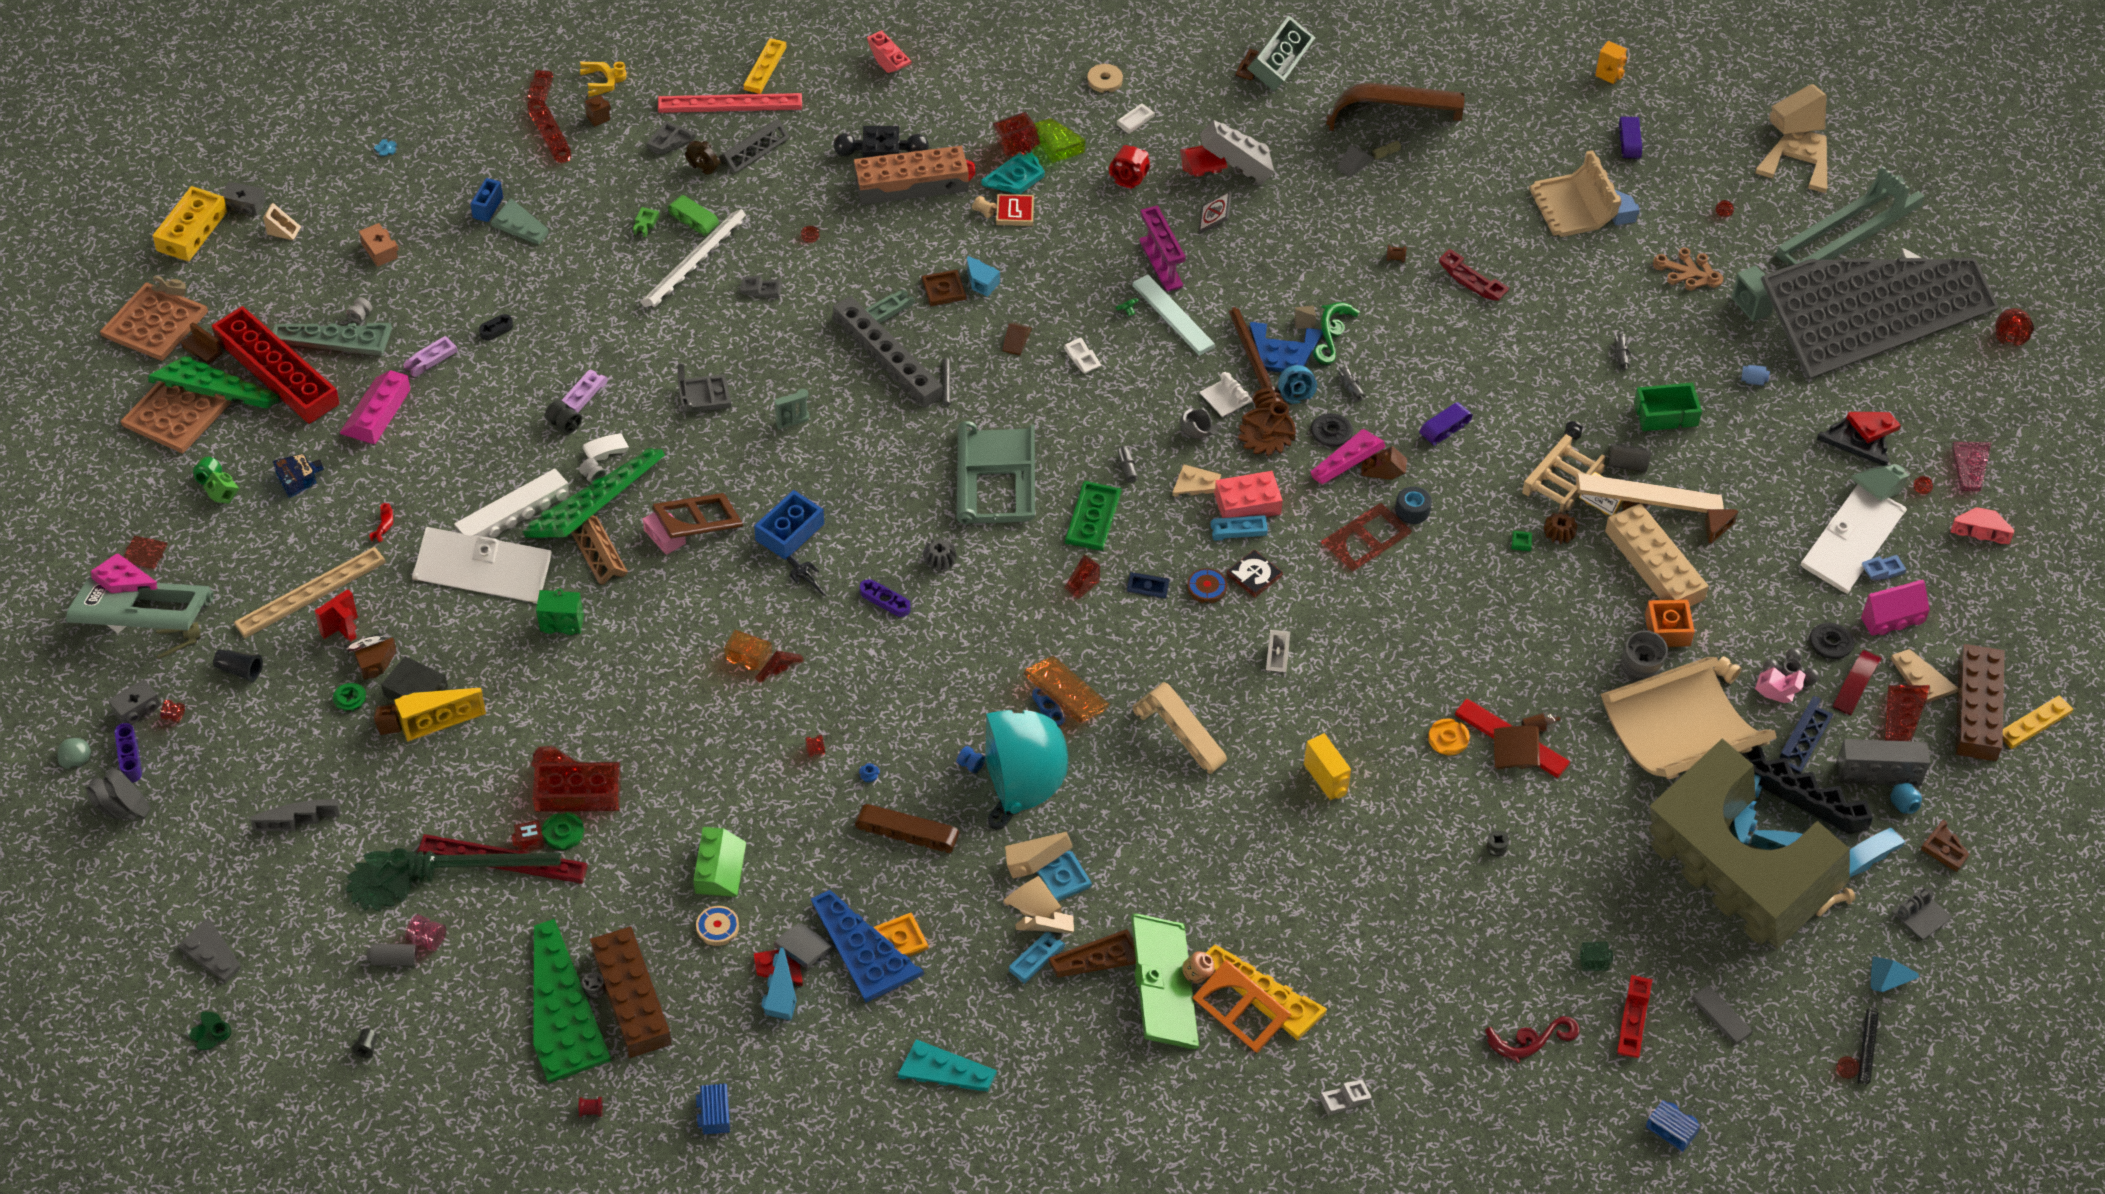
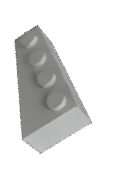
M1215 120L1200 133L1204 148L1220 159L1225 157L1229 165L1234 168L1236 166L1241 168L1243 174L1248 178L1250 176L1254 177L1257 184H1263L1274 173L1269 148L1266 144L1260 143L1252 137L1243 135L1238 130H1233Z

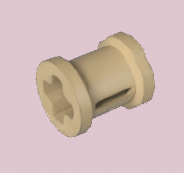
M978 196L972 205L974 211L983 213L988 219L994 215L997 208L995 203H989L982 196Z

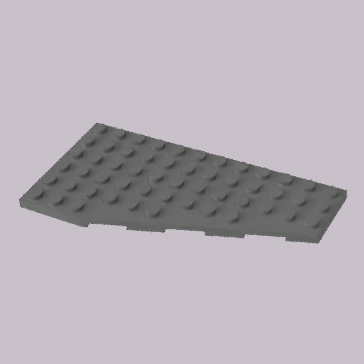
M1976 258L1808 259L1760 278L1807 380L1999 308Z

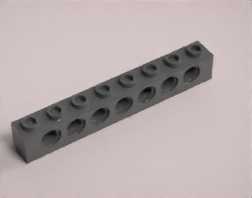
M852 296L833 305L832 318L834 322L840 324L844 328L845 333L851 335L859 347L862 346L868 356L874 358L880 368L885 369L889 373L892 380H897L901 384L902 389L905 392H909L917 404L920 403L926 408L943 398V386Z

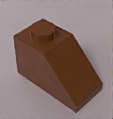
M393 637L354 651L357 665L364 680L376 678L385 672L397 652Z

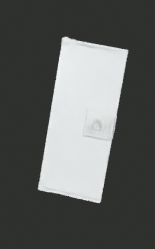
M1857 484L1800 565L1848 594L1864 571L1862 562L1874 557L1902 515L1907 511L1906 507L1890 498L1880 501Z
M426 527L412 580L537 604L539 590L543 589L552 551L499 541L489 537H477Z

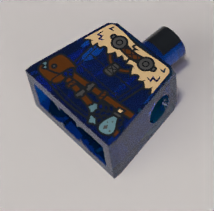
M305 454L273 461L275 473L289 498L317 483L315 473L324 470L320 459L309 463Z

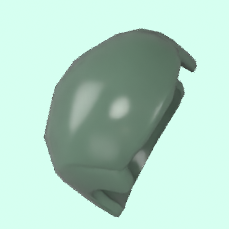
M81 738L64 740L58 748L57 760L59 765L66 769H70L72 766L81 767L90 758V746Z

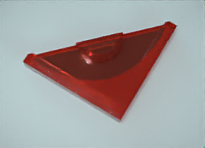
M777 650L755 679L758 683H762L768 675L774 673L776 676L788 670V665L794 662H803L804 658L800 654Z

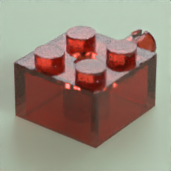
M1026 111L992 123L997 142L1006 156L1016 155L1020 151L1022 154L1027 155L1025 151L1029 154L1033 148L1040 144L1036 126Z

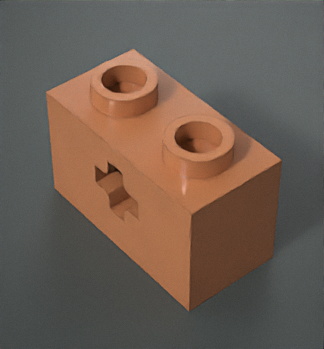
M379 223L359 231L361 244L377 267L398 258L396 242L394 240L391 241L387 229H383Z

